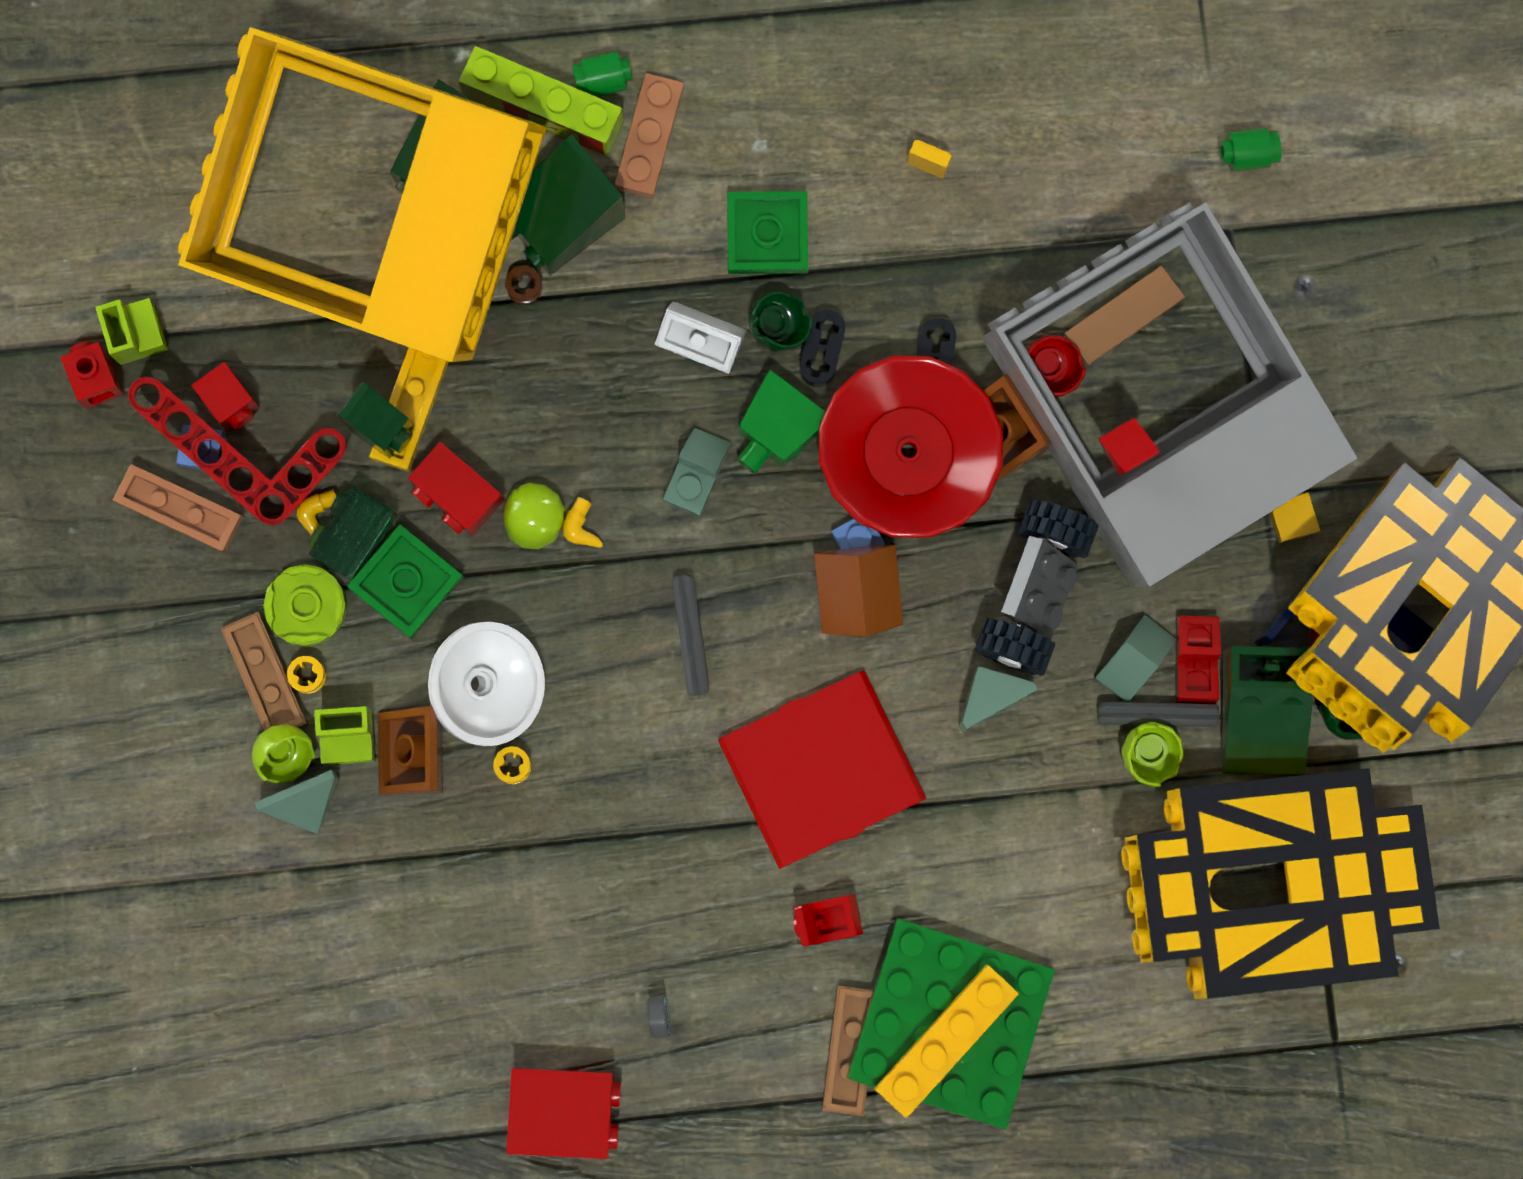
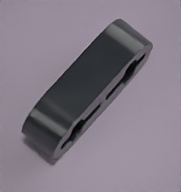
M823 310L813 316V327L809 338L804 344L799 373L802 380L811 387L820 388L826 386L835 375L845 335V323L843 318L832 310ZM825 320L832 321L833 329L839 331L838 334H830L827 345L820 344L822 333L821 330L816 329V326H823ZM817 352L824 353L823 367L828 368L829 371L821 372L819 377H813L812 369L806 367V365L815 363Z
M942 318L929 320L921 330L916 356H931L952 365L956 343L954 326ZM935 329L943 330V337L949 338V341H942L939 354L932 353L933 339L927 338V334L932 335Z

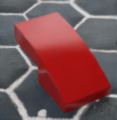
M1178 616L1176 637V703L1217 704L1220 699L1218 660L1221 656L1219 617Z

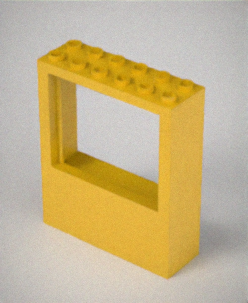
M250 27L248 34L242 37L238 46L237 54L240 61L236 74L229 78L225 94L228 101L224 114L219 115L214 126L213 134L216 137L213 151L206 156L203 162L202 176L204 180L200 193H196L191 202L190 215L193 217L188 232L182 235L179 242L178 254L181 257L178 265L449 362L473 360L547 127L308 44ZM284 68L426 116L371 296L230 247Z

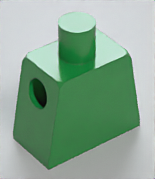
M770 370L740 423L739 434L749 444L739 455L737 461L754 474L759 471L768 458L781 467H785L819 436V426L826 411Z

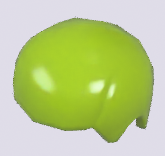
M526 483L520 485L518 489H514L508 496L503 510V526L509 539L520 547L527 549H540L553 543L558 538L564 522L565 509L559 494L548 486L537 483Z
M1147 722L1134 728L1128 733L1121 748L1123 765L1131 777L1140 783L1153 787H1160L1164 781L1177 776L1184 755L1182 740L1170 726L1157 722Z
M290 724L275 725L265 730L258 736L252 749V763L259 777L263 781L276 784L295 781L307 771L312 759L316 757L310 737L302 729Z

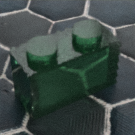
M352 486L348 493L344 490L339 493L330 509L334 513L333 517L326 527L319 525L308 542V546L312 547L308 554L314 560L349 582L355 578L375 554V551L379 548L380 543L384 540V537L388 534L389 529L398 517L394 510L355 486Z

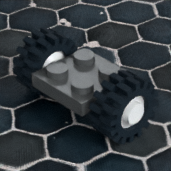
M1029 501L1018 531L1019 535L1025 537L1028 541L1001 611L1002 614L1016 623L986 618L975 647L977 653L982 654L988 659H993L994 662L999 664H1005L1012 669L1016 668L1019 671L1028 672L1033 675L1043 676L1045 674L1056 644L1051 640L1055 629L1061 623L1063 606L1069 591L1076 582L1078 565L1067 556L1070 554L1076 558L1088 557L1099 526L1094 520L1086 518L1087 516L1081 513H1075V510L1070 508H1062L1061 505L1055 503L1052 505L1047 501Z

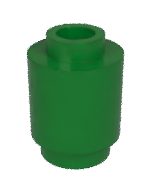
M618 51L580 59V64L572 65L576 88L595 97L627 90L625 82L632 80L628 58H619Z
M1258 128L1228 132L1226 141L1220 142L1222 164L1228 165L1231 172L1270 168L1272 163H1279L1281 161V141L1278 131Z

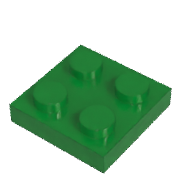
M807 191L727 192L728 274L808 273Z
M399 524L347 587L412 640L464 577Z

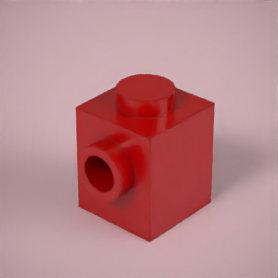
M92 341L78 343L69 349L70 353L60 357L76 399L84 408L89 409L124 395L108 351L99 342L94 344Z

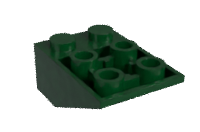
M1230 646L1223 651L1222 774L1305 775L1313 695L1302 690L1286 672L1309 648Z

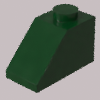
M364 382L360 384L338 414L351 433L389 459L395 451L401 453L413 436V433L410 432L413 425L409 418Z

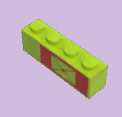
M474 46L459 79L462 94L490 108L546 126L547 132L563 139L573 135L582 147L606 157L609 156L624 123L621 107L477 46Z

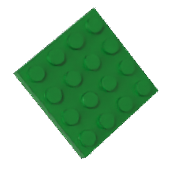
M896 918L852 1057L847 1079L876 1087L985 965H989L1019 994L921 1103L1007 1130L1055 969Z

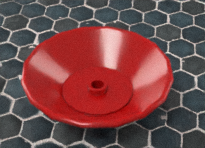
M894 355L860 368L834 392L819 426V464L832 497L858 523L889 537L930 538L963 525L989 500L1003 468V429L990 397L963 370L931 356ZM904 445H911L915 448L916 455L912 458H907L903 456L901 448Z

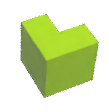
M150 298L127 305L119 299L95 307L109 355L119 365L168 351L155 304Z
M367 706L314 710L316 736L320 739L322 765L376 762L373 711Z

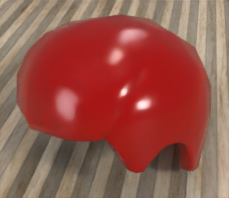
M1045 335L1030 343L1027 349L1054 396H1065L1079 387L1086 374V368L1082 361L1081 351L1073 342H1070L1061 335Z

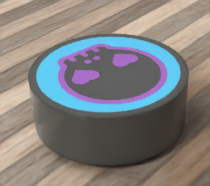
M650 996L647 1000L650 1033L654 1038L669 1037L670 1018L666 996Z

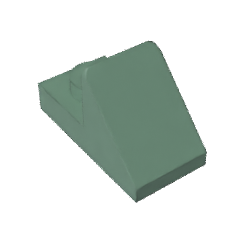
M694 428L678 456V465L663 497V502L700 518L732 443Z

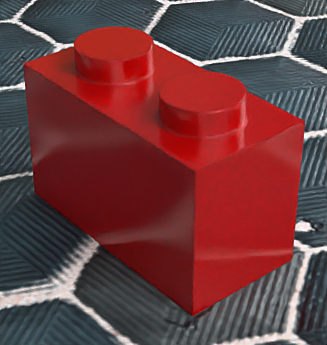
M441 442L434 447L408 477L410 483L415 487L410 493L428 509L432 504H435L445 514L441 520L458 535L465 530L473 537L504 502L500 492Z

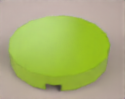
M305 564L290 567L280 573L281 575L276 577L274 582L272 581L267 588L263 604L266 621L275 634L292 645L303 647L322 644L334 636L344 622L347 609L344 590L336 578L321 567Z

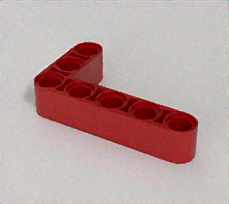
M151 377L139 378L129 388V402L135 411L265 525L273 526L286 520L345 454L346 443L341 433L331 428L320 429L309 438L270 481L158 380ZM145 385L154 386L160 394L157 404L150 408L142 407L136 401L137 391ZM175 413H183L190 418L191 427L184 435L176 436L168 431L167 421ZM322 436L335 438L339 446L336 456L329 459L319 456L315 449L317 439ZM209 440L217 442L222 448L221 458L212 464L201 461L198 456L200 445ZM300 465L310 471L311 482L306 488L297 489L290 485L287 476L292 467ZM245 468L252 474L253 484L248 490L236 491L230 486L229 476L235 469ZM273 495L281 499L284 510L280 517L268 519L262 515L259 508L260 502L266 496Z

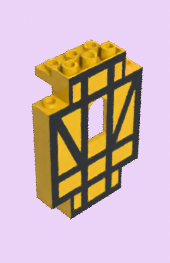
M1461 457L1440 476L1434 486L1404 462L1385 481L1288 607L1304 625L1314 629L1320 636L1293 663L1286 673L1296 681L1302 690L1315 696L1329 708L1336 718L1344 720L1361 734L1366 743L1378 748L1382 753L1390 748L1395 750L1409 739L1423 720L1430 725L1435 733L1444 736L1452 743L1473 726L1523 655V508ZM1420 584L1448 607L1449 611L1419 652L1412 654L1404 653L1398 650L1389 640L1387 627L1392 617L1415 586Z
M1369 768L1185 787L1167 791L1168 799L1164 801V815L1167 823L1171 824L1172 831L1126 837V846L1122 847V863L1124 869L1129 871L1131 887L1127 890V903L1130 912L1135 915L1136 930H1133L1132 933L1134 951L1137 955H1140L1141 963L1189 958L1190 966L1186 968V982L1188 989L1193 992L1194 999H1212L1398 977L1393 934L1440 929L1422 805L1375 810ZM1284 862L1289 904L1225 910L1217 906L1212 900L1209 891L1210 881L1219 870Z

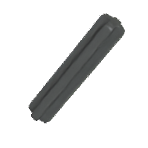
M691 575L677 576L673 578L672 585L687 692L690 696L704 695L709 692V683L694 578Z
M1102 702L1098 705L1097 711L1098 722L1101 725H1141L1147 722H1157L1168 726L1214 727L1219 724L1220 719L1219 706L1216 704Z

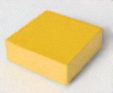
M917 139L911 147L907 164L944 179L952 155Z
M1309 493L1298 495L1270 512L1279 544L1320 532Z

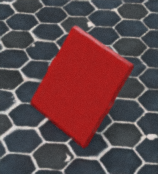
M865 670L803 699L800 697L794 701H788L786 705L779 707L778 711L718 739L779 869L840 840L845 841L849 838H855L859 833L864 832L865 828L927 799Z

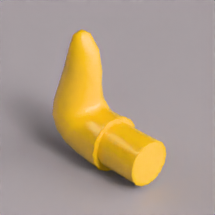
M334 489L321 494L316 493L305 498L296 510L298 521L309 532L315 542L318 543L322 539V531L316 515L325 512L324 510L339 504Z
M577 497L564 519L563 535L571 543L601 548L603 543L599 537L582 529L586 521L585 516L592 504L581 497Z

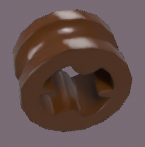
M519 265L507 274L505 287L509 297L515 303L529 305L540 297L542 282L539 273L534 268L527 265ZM523 276H528L530 284L535 283L533 289L527 288L525 294H519L517 286L513 287L514 282H521Z

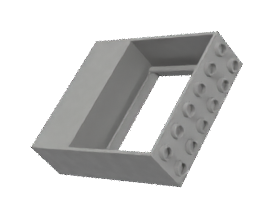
M1191 202L1178 208L1159 220L1163 226L1161 229L1158 228L1156 223L1125 240L1129 247L1128 249L1124 250L1122 245L1119 244L1091 261L1095 269L1089 271L1085 265L1056 282L1060 290L1054 292L1050 286L1022 303L1025 308L1024 312L1019 313L1015 307L988 323L987 325L991 332L981 337L1002 373L1009 375L1051 441L1048 450L1088 517L1099 525L1097 532L1130 587L1152 586L1357 459L1356 454L1206 202L1196 208L1192 206ZM1179 246L1257 378L1154 440L1153 442L1160 452L1154 457L1124 474L1118 475L1114 466L1100 473L1022 341Z

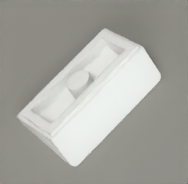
M672 302L665 312L654 345L729 374L745 337L746 330L680 303Z

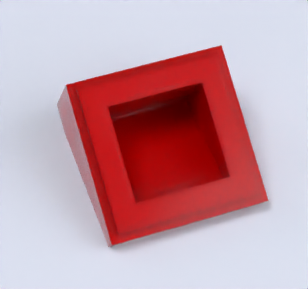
M1135 418L1098 438L1118 475L1127 473L1160 453L1154 442Z

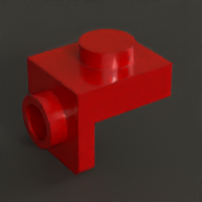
M855 894L794 907V930L797 937L801 940L803 947L863 935Z

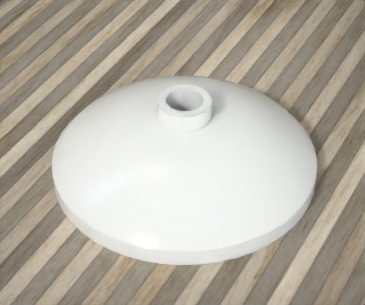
M478 622L466 625L453 632L441 644L432 660L428 677L430 702L440 723L456 738L479 746H494L509 742L521 735L532 724L542 705L545 677L540 657L531 642L522 633L508 625L496 622ZM475 676L479 680V687L476 691L471 687V681Z

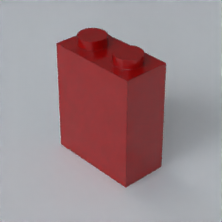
M512 1068L506 1154L608 1159L610 1149H618L619 1124H611L612 1107H620L621 1082L614 1081V1072Z

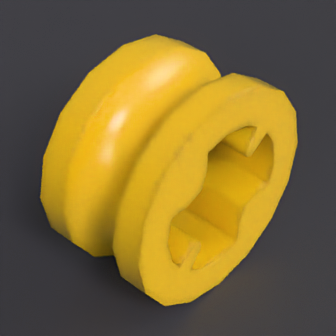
M311 656L297 657L288 667V682L292 688L300 693H316L326 682L327 675L324 666ZM306 664H312V671L317 674V678L314 683L308 680V686H301L302 679L296 676V673L300 667L305 670Z
M510 746L503 748L497 753L494 758L493 768L501 781L515 785L527 779L531 772V761L522 749ZM513 754L514 759H517L518 756L523 759L524 763L519 766L520 774L515 777H511L512 774L510 772L504 775L501 770L506 765L505 757L507 755Z

